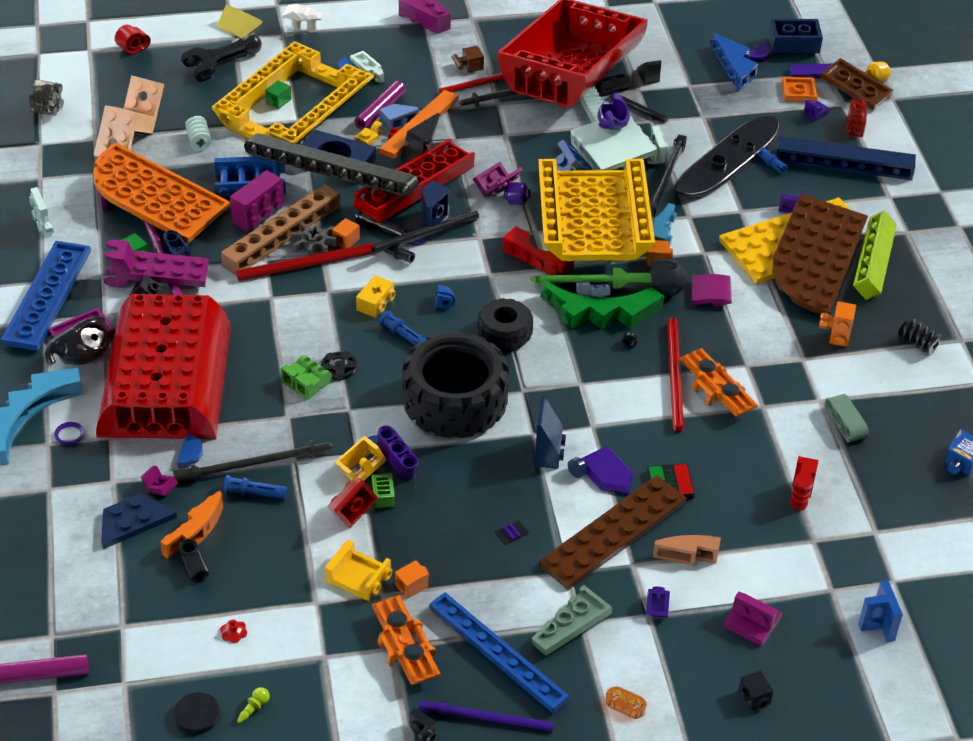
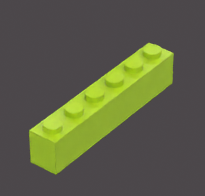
M885 210L869 218L853 284L865 300L877 297L882 292L897 224Z

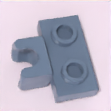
M582 282L576 283V292L581 296L606 298V295H610V287L608 282L594 284Z

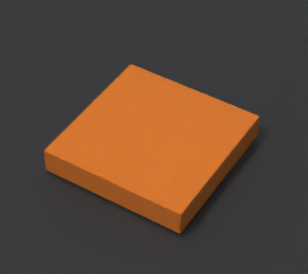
M782 77L781 84L784 102L817 101L818 96L814 78Z

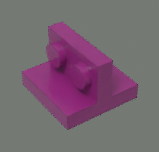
M738 591L734 598L732 611L725 619L723 627L762 646L781 619L782 612Z

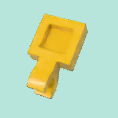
M375 121L370 130L364 128L355 136V141L373 145L379 140V135L383 132L379 128L382 126V123Z

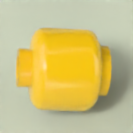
M872 62L868 65L866 74L883 83L888 80L891 70L885 62Z

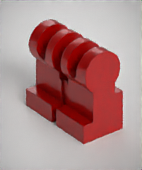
M798 456L790 506L793 509L802 511L808 507V500L811 498L819 460Z

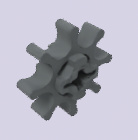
M317 221L316 226L307 227L305 223H301V233L292 232L295 251L307 249L308 256L316 251L328 252V245L337 246L336 237H331L333 227L321 229L320 221Z

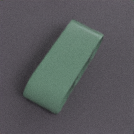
M846 394L825 399L826 411L847 442L864 439L869 436L866 422Z

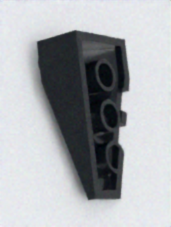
M439 113L407 131L400 158L401 163L430 150L440 117Z

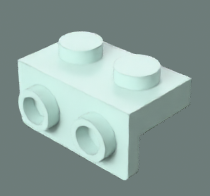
M652 126L650 141L653 145L657 146L659 153L656 163L651 157L646 158L647 163H665L668 144L664 142V133L660 131L659 126Z

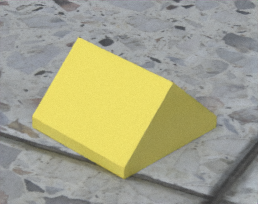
M226 4L217 27L243 38L261 25L262 20Z

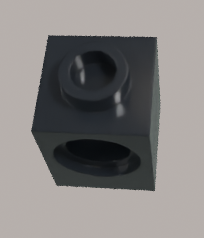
M761 670L741 677L738 690L751 711L757 708L763 709L771 704L773 689Z

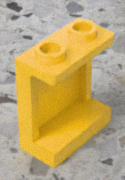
M348 539L325 567L326 582L367 601H370L373 595L379 593L383 582L388 580L392 574L390 559L386 558L381 563L355 551V543Z

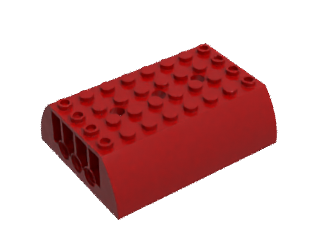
M558 0L497 52L501 73L513 92L571 108L638 46L645 35L648 19L575 0Z
M131 294L124 301L117 317L97 421L96 438L185 439L187 434L194 435L198 439L217 438L231 326L225 311L209 295Z

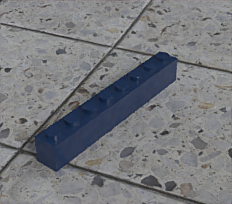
M779 136L776 153L779 160L787 164L913 180L916 165V154Z

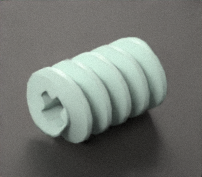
M194 116L187 119L185 126L191 148L201 152L211 143L207 122L202 116Z

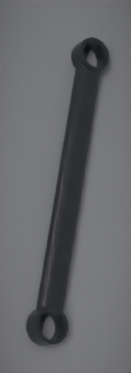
M678 134L677 138L673 141L675 149L650 203L652 223L655 219L657 206L680 153L685 150L687 136Z

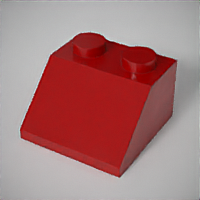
M355 476L331 500L327 507L343 523L351 528L375 503L378 497L362 479Z

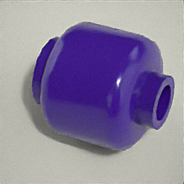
M510 182L504 189V198L511 205H524L527 199L531 197V190L528 189L524 182Z

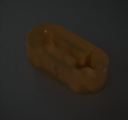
M617 686L607 690L605 701L611 709L634 719H639L645 715L647 704L641 696Z

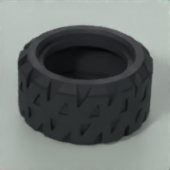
M463 332L437 334L428 337L424 342L420 341L410 350V355L405 357L402 371L404 409L411 420L416 419V425L424 431H431L436 436L446 438L471 437L478 432L483 433L492 428L495 422H499L506 411V405L508 404L509 366L501 350L493 343H488L485 338L474 334L468 335ZM463 376L476 380L482 386L472 392L451 394L438 391L429 384L442 377Z

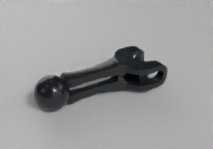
M248 34L243 39L240 38L234 43L219 48L206 50L195 47L182 54L181 62L186 67L197 66L194 70V77L198 82H203L213 78L215 70L225 63L237 58L246 57L247 54H257L261 50L262 42L257 35Z

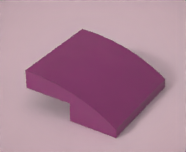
M722 274L692 276L693 305L697 306L712 302L714 307L732 304L731 277Z

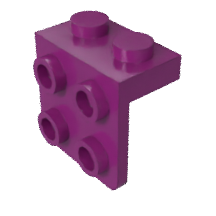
M501 162L473 178V181L483 196L489 193L494 195L501 188H505L510 182L519 178V173L523 169L520 167L508 174Z

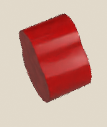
M126 24L116 31L114 41L127 53L136 54L148 48L151 38L138 27Z

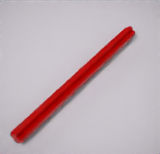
M376 243L236 271L238 281L374 254L371 251V245Z
M669 318L667 320L672 422L673 430L681 432L684 427L678 322L676 318Z

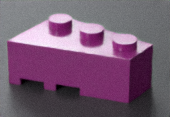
M399 0V16H406L413 23L417 21L422 24V27L436 34L451 29V13L437 0Z

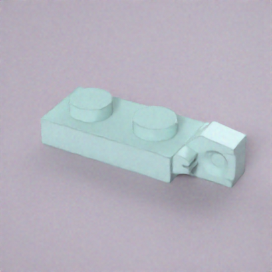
M361 51L350 56V61L357 68L372 74L376 82H384V72L381 69V65L366 52Z

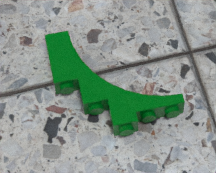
M546 280L541 283L540 297L560 312V320L571 329L578 327L587 320H590L601 329L619 320L622 324L632 329L661 311L664 301V295L651 286L628 296L595 298L570 293Z

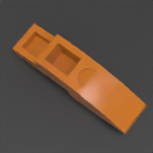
M220 491L209 496L197 507L192 508L187 513L188 522L183 523L178 529L166 535L160 541L163 556L169 559L179 551V544L185 539H193L199 545L216 525L223 509L222 493Z

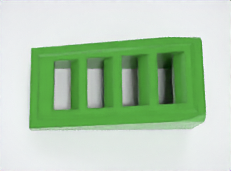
M392 473L372 475L373 492L378 497L374 503V508L395 507Z

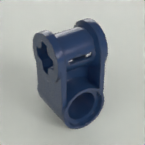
M168 230L163 234L164 250L167 254L191 257L188 245L177 231Z

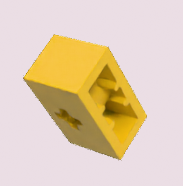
M374 275L356 296V311L376 318L380 312L385 310L389 301L394 299L396 293L394 282Z

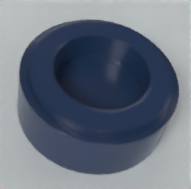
M574 457L568 461V470L575 478H580L587 473V466L581 458Z

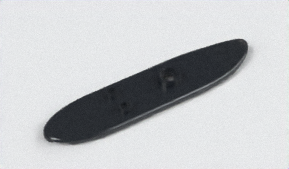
M762 116L736 128L681 175L675 184V191L683 196L695 198L708 195L720 188L758 157L757 153H761L759 149L762 147L767 149L776 140L781 127L779 120L773 116Z

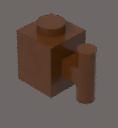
M478 45L462 48V57H458L457 54L452 55L458 70H463L464 66L469 73L484 70V55Z

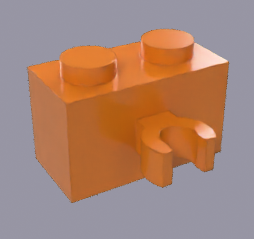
M837 301L834 317L827 313H821L819 327L823 329L832 328L829 344L848 347L856 309L855 304Z

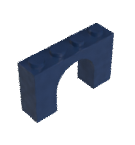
M313 129L302 144L374 164L376 161L375 146Z

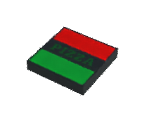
M687 463L648 466L649 480L658 475L687 499L694 498L695 493Z

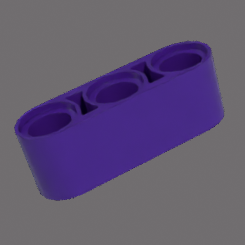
M386 425L381 426L378 429L375 444L380 448L387 462L401 479L412 480L417 471V457L394 428Z

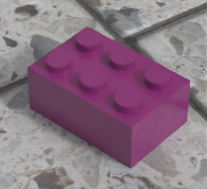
M266 170L231 195L232 224L249 233L271 215L284 207L282 178Z

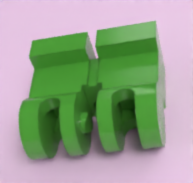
M306 355L300 356L290 366L286 364L281 367V382L295 390L296 393L306 400H309L318 393L321 387L327 386L332 379L331 372L324 370V367L318 365Z

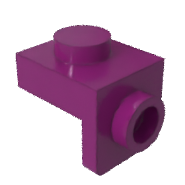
M155 465L141 476L147 491L151 494L167 495L178 484L175 477L162 475L158 466Z

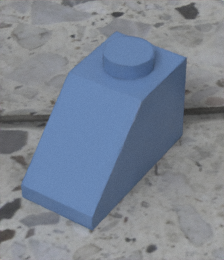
M399 104L389 105L380 109V123L390 133L391 128L400 130L419 113V109Z

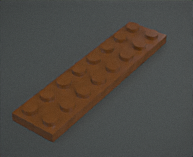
M656 475L540 559L539 566L564 588L570 590L686 504L687 498Z

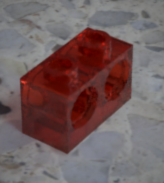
M851 99L846 135L864 136L868 101Z

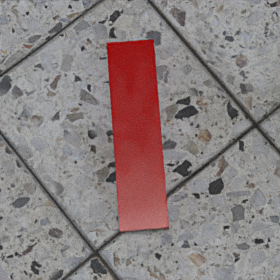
M449 138L395 169L412 174L419 180V186L409 196L404 197L378 189L372 192L373 188L365 186L355 192L353 207L357 210L362 209L361 211L369 217L371 216L374 221L380 223L421 199L423 187L427 186L431 181L444 185L473 168L475 153L464 151L452 144V139Z

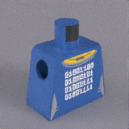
M961 429L956 434L946 456L945 462L948 464L947 468L950 473L957 474L961 471L966 475L973 474V436Z

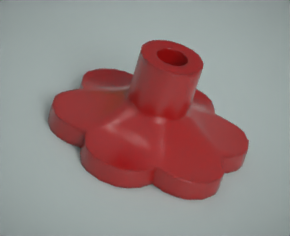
M229 620L227 624L222 625L220 628L224 641L238 643L241 638L247 636L246 624L244 622Z

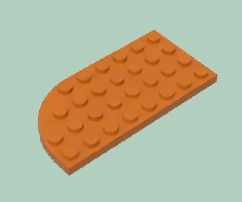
M116 142L104 150L95 161L93 171L94 184L106 200L165 232L168 230L177 231L187 244L230 207V202Z

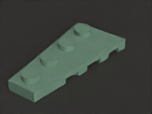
M583 585L579 589V593L568 600V605L563 610L559 609L555 614V618L552 621H548L531 638L532 645L547 656L612 614V607Z

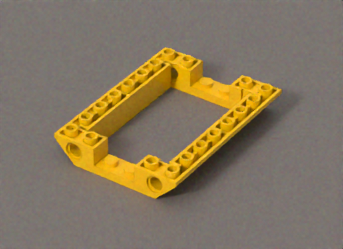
M294 41L212 106V110L227 129L248 139L255 134H262L297 143L373 79V75L349 64L344 65L340 70L331 68L321 63L320 52ZM297 71L337 87L335 91L291 126L290 129L277 122L267 129L250 121L249 110L266 97L265 89L277 80L284 83Z

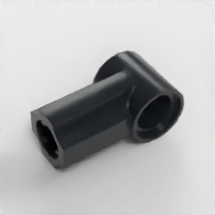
M193 539L181 541L179 544L180 561L185 566L191 581L196 583L204 581L209 576V572L198 550V543Z

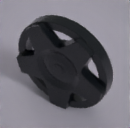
M348 351L330 352L323 358L321 366L324 367V370L335 373L332 374L333 380H343L351 377L356 372L357 361Z

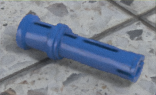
M386 311L381 316L379 324L389 328L393 334L401 335L414 345L420 341H426L424 337L406 326L404 320L393 316L391 311Z
M227 475L225 478L224 493L227 494L228 492L241 493V496L255 494L286 499L287 486L251 482L248 478L237 479L231 478L230 475Z

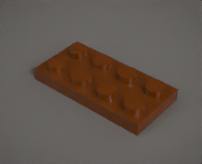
M839 58L823 71L820 77L873 111L893 93V89L842 58Z

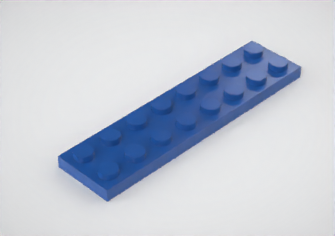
M62 241L54 242L2 336V345L39 351L48 334V328H51L91 252L90 246Z

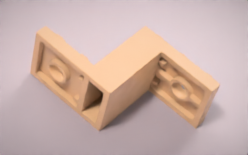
M131 75L124 108L105 105L93 156L99 157L104 150L111 146L113 139H116L118 144L130 150L135 131L153 134L164 84ZM143 92L147 93V99L145 101L141 99V94Z

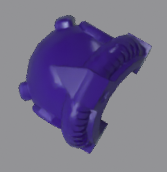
M612 94V101L614 102H605L600 106L597 117L600 122L598 125L601 128L612 130L627 126L630 119L627 103L622 99L623 96L620 94Z

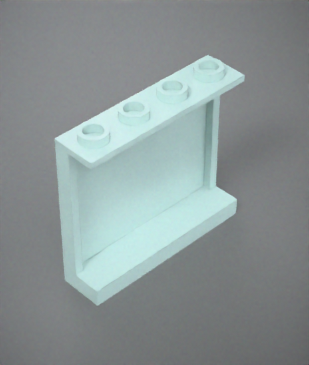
M629 116L630 119L627 126L621 129H603L598 125L600 122L595 121L571 130V144L593 171L621 168L626 166V159H645L651 157L656 163L659 153L658 148L652 144L649 137L642 132L641 127L636 125L631 116Z

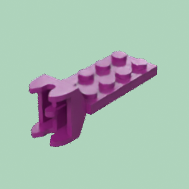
M110 240L106 242L108 248L117 250L104 252V257L111 260V266L106 268V272L110 275H116V277L104 278V283L108 286L123 288L129 279L139 281L145 274L157 283L205 287L209 258L135 251L134 253L128 241Z

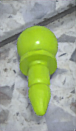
M259 687L253 691L252 697L247 700L249 704L238 717V723L248 719L255 709L260 710L261 706L269 701L270 694L267 689Z

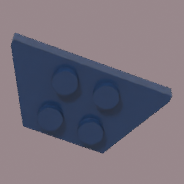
M142 493L103 509L102 548L104 550L177 518V513L170 507Z

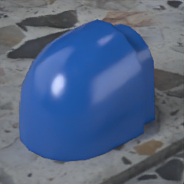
M437 285L435 307L447 309L452 307L455 303L453 291L446 286Z

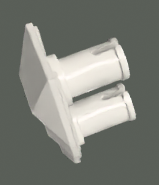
M293 4L287 6L282 17L291 19V28L293 30H300L302 28L301 21H307V31L313 33L317 30L316 20H321L323 13L310 7Z

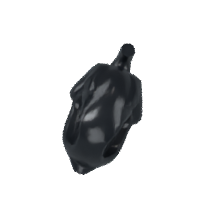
M96 316L87 318L56 335L47 344L44 353L48 365L51 366L56 363L53 354L59 356L64 364L84 365L99 358L105 352L109 341L108 332L104 325L105 318Z

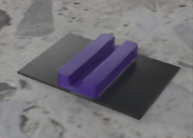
M519 521L512 524L509 523L508 526L505 525L502 529L494 532L504 545L529 534Z

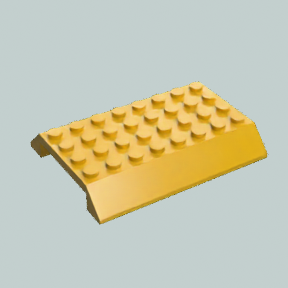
M556 159L538 160L544 246L562 261H629L638 259L655 246L644 159H626L625 170L557 171Z

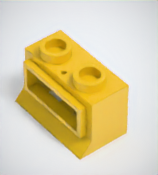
M363 436L336 460L335 464L348 479L352 480L356 476L364 481L387 460L380 448L366 436ZM371 453L374 456L368 461L366 457ZM360 464L361 468L353 474L351 470Z

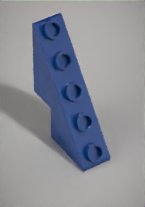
M714 33L713 38L710 39V46L714 49L716 57L720 59L722 67L726 69L733 85L736 86L738 91H741L756 77L758 63L749 60L750 48Z

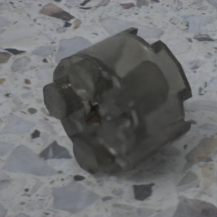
M43 80L34 81L32 87L35 89L33 95L29 97L30 109L37 114L56 116L59 108L62 109L64 100L61 99L63 85Z

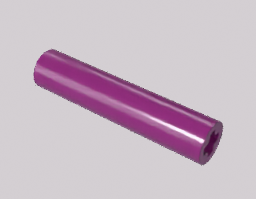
M395 81L355 118V125L361 130L368 128L380 117V109L392 105L405 93V86L401 82Z
M87 654L0 664V684L89 674Z

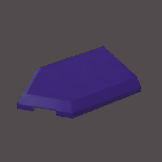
M605 446L581 458L587 466L586 475L600 490L608 492L609 490L620 491L621 494L629 495L633 471L609 446Z

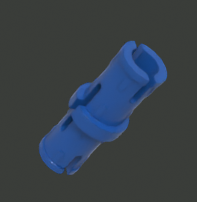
M765 147L759 149L761 153H757L758 157L763 159L767 166L773 167L781 175L786 172L788 166L780 161L777 155L770 153Z

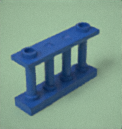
M256 156L214 158L216 176H220V182L215 183V194L222 198H230L231 195L251 182L245 181V175L255 174L258 177L267 170L280 177V173H285V164ZM227 175H238V181L228 182ZM282 179L283 195H286V182L285 179Z

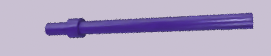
M420 701L419 710L436 712V715L440 716L448 714L553 732L554 727L553 722L450 706L445 702L438 701L437 704Z

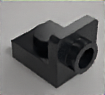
M414 708L409 713L410 728L416 734H419L418 741H434L437 736L436 721Z

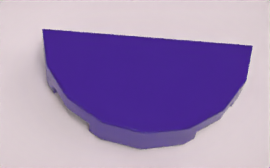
M765 41L761 42L750 52L749 60H767L771 54L769 44Z

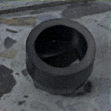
M633 331L626 332L622 338L623 345L628 348L635 347L638 341V336Z

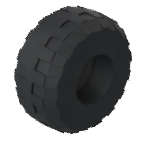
M505 298L492 300L484 305L478 313V336L485 338L488 343H493L501 351L515 350L525 345L531 339L533 315L529 308L520 301Z

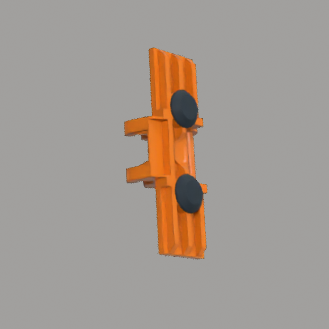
M702 348L680 357L681 362L697 377L692 389L698 393L700 387H702L707 392L705 403L708 406H711L715 399L717 402H722L735 417L758 407V404L745 392L746 389L727 373L725 367H721L720 363H716Z
M398 595L372 604V608L383 628L378 637V644L380 648L386 647L389 666H394V661L398 659L411 686L440 676V672L432 658L436 654V649L428 641L422 629V622L420 620L414 621L413 617L410 616L401 596ZM412 633L416 634L420 644H415Z

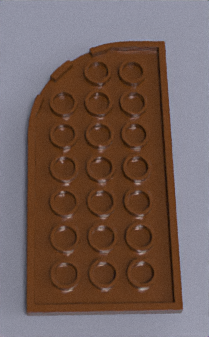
M800 193L772 261V273H774L775 283L781 292H785L791 297L792 302L804 309L820 315L821 313L830 315L868 215Z

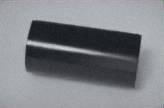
M624 73L605 77L595 85V89H597V93L604 94L629 88L631 86V77Z

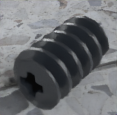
M912 318L910 321L906 320L899 328L898 336H903L904 340H909L910 344H915L916 348H921L923 352H928V355L931 356L940 343L941 334L938 333L933 336L935 331L932 329L927 332V325L921 329L922 322H918L915 325L916 318Z

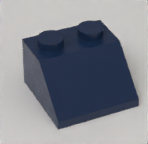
M431 181L421 191L422 219L425 227L442 222L449 216L450 188Z

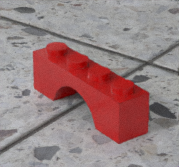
M517 226L503 237L502 251L551 276L568 275L574 269V261H562L551 251L535 248L530 243V233Z

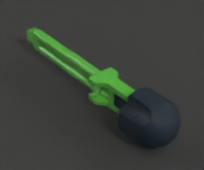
M660 259L651 262L650 273H626L621 268H613V275L531 277V282L542 283L546 280L550 283L613 282V289H621L627 283H650V286L662 295L672 296L683 290L686 285L687 274L684 267L677 261Z

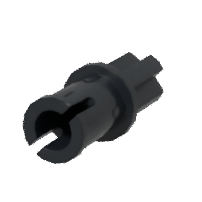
M400 245L384 250L385 253L392 255L395 259H401L410 264L415 260V253L405 250Z

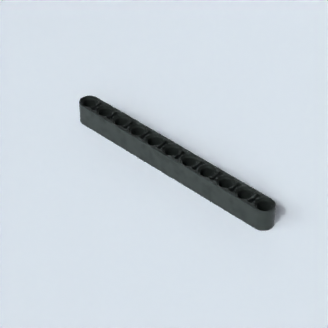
M262 134L253 135L244 144L245 151L256 157L404 197L409 196L419 186L417 177L409 173Z

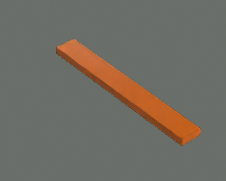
M444 90L381 146L379 154L395 159L403 150L407 131L436 113H439L440 116L443 115L459 100V95Z

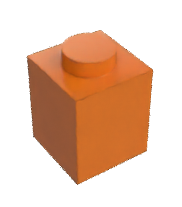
M345 218L332 229V237H336L337 246L345 249L356 243L360 239V225Z
M655 241V246L646 252L647 266H651L653 260L673 258V248H670L669 241Z
M415 560L395 572V586L408 599L428 587L429 572L426 567L421 566Z

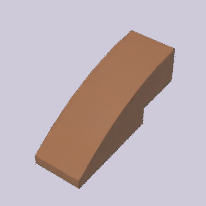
M682 535L656 540L653 557L693 566L695 559L716 563L721 538L706 535Z

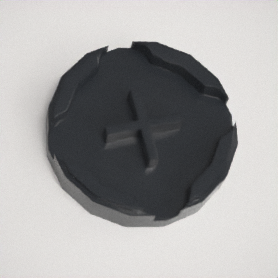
M195 692L183 696L174 708V719L178 728L190 734H199V732L211 730L220 718L219 704L216 699L210 694Z

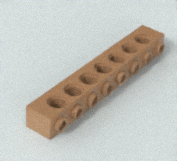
M326 184L322 185L230 247L224 249L221 252L222 266L235 275L237 270L250 268L292 240V232L301 233V223L311 227L317 221L340 207V193Z

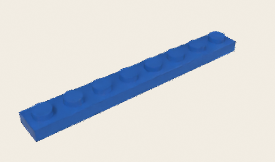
M446 592L429 603V609L551 713L556 712L569 701L567 693Z

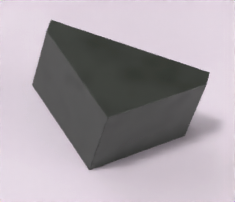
M661 60L645 62L637 67V72L644 84L660 82Z

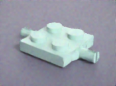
M38 187L30 189L29 197L31 207H34V210L31 211L34 221H36L38 231H42L45 238L50 237L54 232L52 223L49 220L47 208Z

